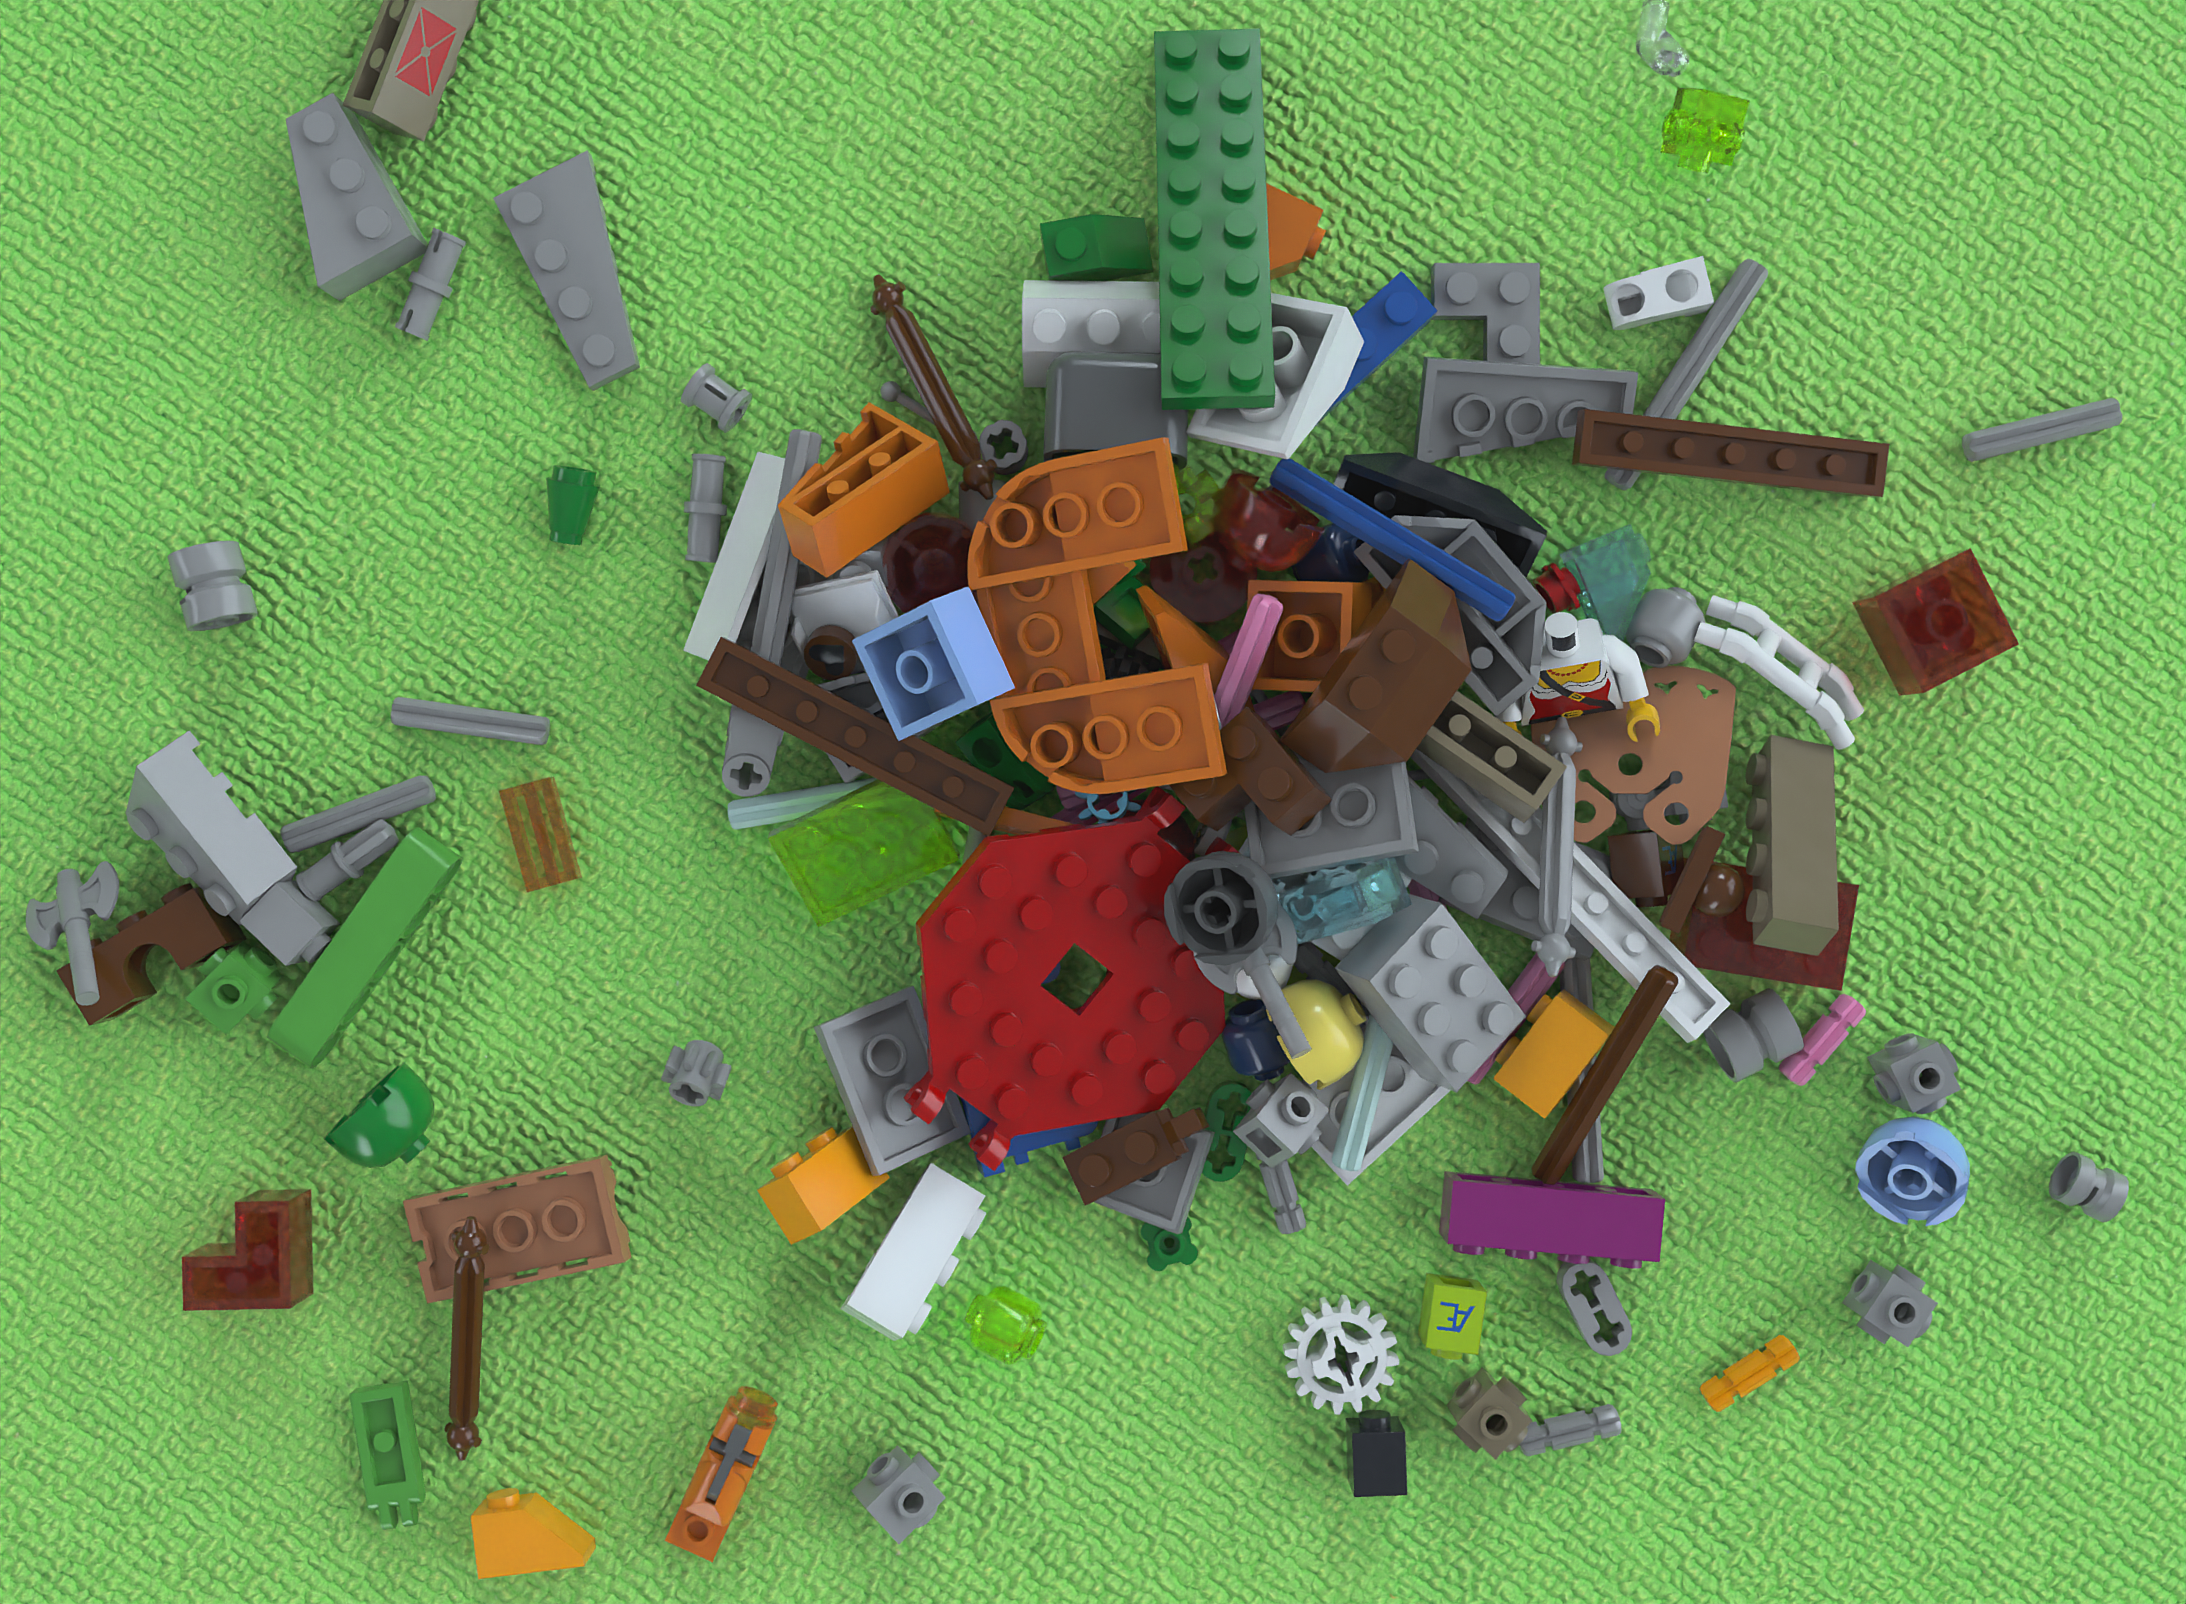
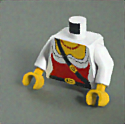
M1567 612L1554 613L1545 621L1539 682L1496 717L1522 735L1519 729H1517L1516 721L1521 720L1522 726L1554 721L1559 717L1571 718L1623 709V702H1628L1630 709L1626 714L1628 735L1633 741L1638 742L1634 724L1640 720H1649L1653 723L1656 737L1660 733L1658 712L1655 707L1647 704L1644 699L1649 693L1636 652L1616 636L1603 635L1598 620L1589 618L1577 621L1575 616Z

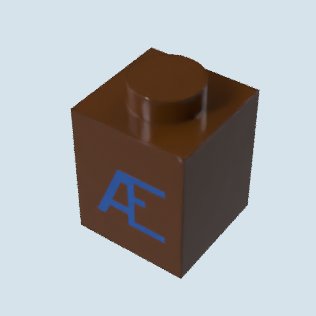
M1652 830L1631 831L1607 836L1613 883L1628 899L1635 898V904L1638 908L1666 905L1668 895L1672 894L1684 868L1682 844L1672 845Z

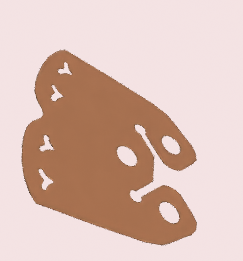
M1667 666L1664 668L1653 667L1643 672L1649 695L1644 697L1647 704H1651L1658 712L1660 733L1656 737L1653 723L1649 720H1640L1634 724L1638 742L1633 741L1628 735L1626 714L1630 709L1628 702H1623V709L1566 718L1569 729L1575 734L1577 741L1583 744L1580 753L1574 752L1570 756L1576 769L1575 804L1580 801H1587L1594 806L1596 811L1595 817L1588 823H1579L1574 820V840L1587 843L1611 827L1616 819L1615 805L1588 782H1581L1579 780L1578 774L1581 770H1589L1591 777L1613 794H1648L1667 780L1671 772H1681L1683 776L1681 783H1673L1645 805L1643 820L1647 827L1672 845L1684 844L1691 840L1716 814L1723 800L1732 740L1736 687L1728 680L1714 673L1697 668ZM1671 682H1677L1668 694L1654 686L1656 683L1668 685ZM1697 685H1703L1707 690H1718V693L1704 699ZM1557 720L1531 724L1532 743L1545 752L1547 750L1545 745L1540 744V737L1542 734L1548 735L1554 729ZM1630 753L1639 756L1643 764L1640 772L1631 776L1623 774L1618 767L1619 759L1623 755ZM1671 803H1681L1688 809V819L1681 825H1672L1664 817L1665 808Z

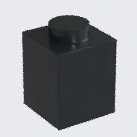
M1366 1410L1359 1413V1418H1346L1348 1482L1354 1497L1407 1495L1405 1430L1398 1416H1391L1389 1412L1383 1410Z

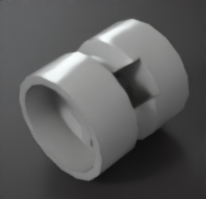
M208 542L186 547L168 555L175 587L184 589L187 593L180 601L188 631H205L246 622L258 616L251 586L241 583L239 580L246 573L239 542Z
M1770 988L1743 1000L1741 1011L1738 1013L1729 1008L1725 1009L1703 1032L1706 1042L1719 1066L1730 1080L1735 1083L1761 1071L1764 1067V1059L1769 1058L1777 1063L1804 1048L1803 1038L1794 1017L1780 996Z

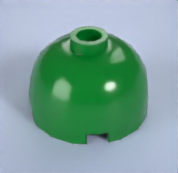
M403 1062L365 1094L349 1115L345 1114L324 1137V1140L340 1155L354 1164L368 1168L385 1167L399 1157L407 1164L430 1142L424 1135V1132L434 1116V1101L431 1092L423 1080Z

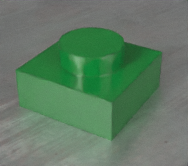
M1134 576L1114 587L1094 607L1095 619L1131 650L1151 633L1136 592L1137 588L1144 585Z

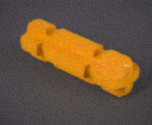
M1778 1335L1764 1344L1766 1350L1763 1352L1756 1349L1723 1370L1725 1376L1718 1379L1715 1375L1700 1386V1391L1708 1405L1714 1411L1721 1412L1735 1403L1733 1397L1739 1394L1743 1398L1776 1377L1775 1370L1781 1367L1785 1371L1798 1363L1800 1357L1791 1341L1784 1335Z

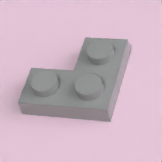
M1540 263L1433 264L1431 267V304L1438 311L1431 320H1483V361L1540 364Z

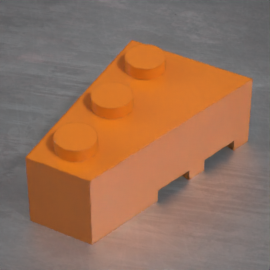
M870 402L860 411L862 421L851 434L842 432L833 442L836 451L824 465L814 463L778 504L793 556L826 578L845 567L849 562L884 540L888 535L950 493L938 441Z

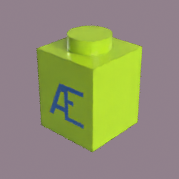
M1426 1273L1418 1336L1425 1348L1431 1349L1430 1353L1432 1355L1450 1360L1462 1359L1463 1353L1479 1355L1487 1291L1478 1280Z

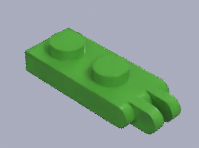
M408 1380L356 1388L349 1396L367 1507L369 1511H379L383 1530L397 1527L398 1515L396 1507L400 1508L401 1521L404 1527L417 1525V1504L425 1501L426 1492Z

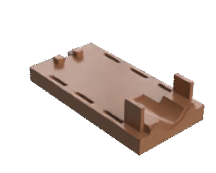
M608 1155L416 1195L404 1200L403 1205L412 1242L422 1240L426 1258L418 1262V1268L427 1304L453 1298L454 1270L460 1256L455 1251L452 1234L463 1229L469 1216L476 1217L478 1226L485 1233L487 1244L490 1247L487 1254L480 1255L485 1264L484 1279L491 1278L488 1282L484 1283V1292L620 1264L631 1258L628 1244L630 1238L628 1229L619 1218L616 1209V1179L614 1170L610 1168L612 1163L611 1160H608ZM565 1171L567 1173L559 1176L545 1178L546 1175L556 1174ZM517 1182V1185L496 1188V1186ZM468 1193L466 1196L448 1199L449 1196ZM590 1257L585 1262L566 1265L568 1261ZM539 1268L538 1272L517 1276V1272Z

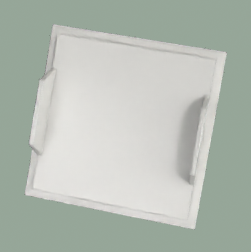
M878 570L795 587L790 611L794 618L791 635L804 660L806 643L811 633L821 626H839L848 630L857 638L899 616ZM860 657L854 671L850 675L866 672Z

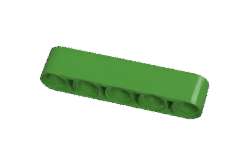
M419 827L414 828L408 833L269 1029L267 1038L310 1068H314L321 1063L336 1045L455 876L462 864L463 858Z

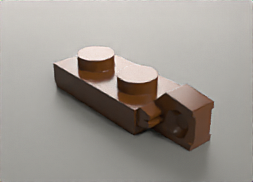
M1168 1107L1161 1111H1153L1062 1158L1084 1205H1088L1182 1159L1181 1155L1189 1152L1184 1139L1210 1126L1201 1107L1194 1108L1175 1118Z

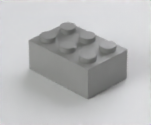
M1405 893L1335 967L1339 975L1421 1078L1456 1093L1526 1017L1442 903Z

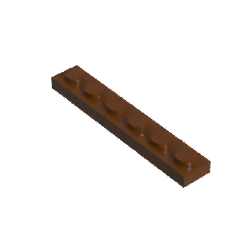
M1583 409L1578 411L1572 465L1878 498L1883 497L1890 444Z
M720 637L696 685L987 836H990L1015 788L915 735L898 741L890 722L725 637Z

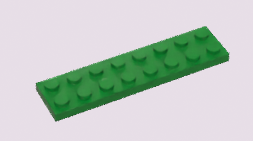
M1260 28L1154 31L1162 410L1274 408L1275 379Z

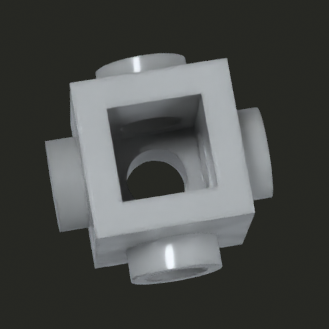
M1914 1033L1904 1034L1888 1041L1884 1045V1049L1867 1057L1876 1074L1873 1076V1079L1882 1098L1888 1104L1909 1112H1916L1917 1114L1933 1112L1947 1103L1945 1097L1961 1090L1954 1076V1073L1958 1071L1956 1060L1950 1050L1943 1043L1939 1044L1938 1041L1918 1036Z
M1290 1073L1274 1084L1267 1079L1253 1091L1246 1100V1104L1251 1109L1233 1132L1270 1168H1273L1294 1156L1297 1152L1300 1155L1305 1153L1318 1140L1322 1131L1317 1126L1329 1109L1317 1098L1315 1091L1308 1084L1298 1080Z
M1872 1260L1855 1279L1851 1290L1842 1302L1862 1316L1856 1326L1883 1344H1886L1890 1336H1892L1906 1347H1909L1914 1338H1919L1929 1328L1932 1321V1311L1938 1304L1920 1292L1926 1282L1898 1264L1890 1272Z
M898 1445L890 1453L879 1456L870 1465L867 1476L851 1490L868 1512L898 1544L915 1528H920L927 1524L935 1515L937 1506L946 1498L933 1484L940 1476L920 1452L911 1459Z

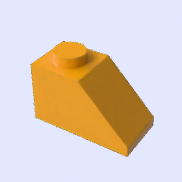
M516 1488L494 1491L486 1496V1499L482 1501L471 1515L478 1579L584 1567L596 1549L595 1537L537 1492L519 1494V1490Z

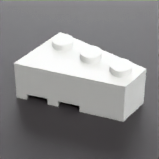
M930 1163L902 1206L876 1253L873 1254L868 1262L866 1270L851 1295H848L840 1309L893 1341L903 1338L907 1330L916 1335L932 1308L931 1305L924 1302L935 1283L944 1287L959 1262V1259L952 1255L955 1247L962 1236L968 1240L972 1239L986 1215V1212L979 1209L985 1195Z

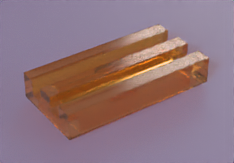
M548 777L500 790V797L526 891L532 892L582 878L555 778ZM538 791L543 793L564 871L560 873L538 799ZM516 797H525L545 869V877H538Z

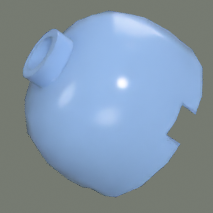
M1914 1116L1896 1118L1874 1129L1861 1148L1855 1169L1859 1178L1857 1187L1861 1197L1874 1211L1894 1222L1907 1225L1908 1219L1927 1220L1925 1226L1938 1225L1954 1217L1965 1203L1969 1185L1970 1163L1964 1147L1947 1128L1932 1120Z

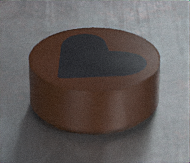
M825 625L814 630L804 648V660L807 667L815 675L826 680L848 677L854 671L859 659V655L852 642L855 639L854 635L848 630L835 625Z

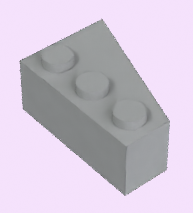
M331 93L286 118L318 288L341 301L425 254L428 246L425 238L352 110L344 107L343 102L334 93Z
M189 730L136 766L125 814L127 815L129 825L138 836L144 840L152 839L166 853L167 862L178 875L183 878L190 877L204 890L207 902L217 913L222 916L229 915L240 926L242 924L239 921L275 883L292 881L297 866L255 813L245 818L225 793L227 789L233 786L223 772L215 777L210 774L192 751L200 743Z

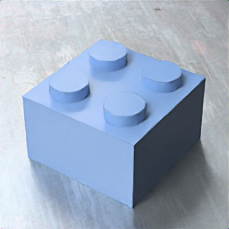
M969 586L933 599L852 640L898 741L1015 688Z

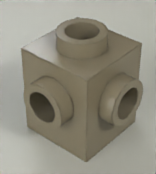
M1482 1367L1473 1377L1467 1378L1458 1386L1452 1399L1447 1404L1448 1409L1457 1422V1425L1452 1430L1473 1452L1476 1453L1483 1447L1496 1460L1504 1450L1506 1452L1514 1450L1526 1437L1528 1432L1527 1426L1532 1422V1419L1522 1407L1527 1398L1505 1376L1497 1382Z

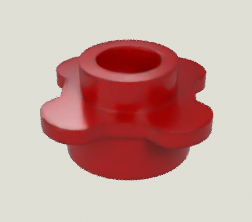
M1554 563L1543 566L1541 568L1543 574L1533 579L1535 589L1545 599L1546 607L1554 614L1565 609L1569 612L1572 609L1580 608L1577 595L1581 594V589L1572 573L1566 567L1559 569Z

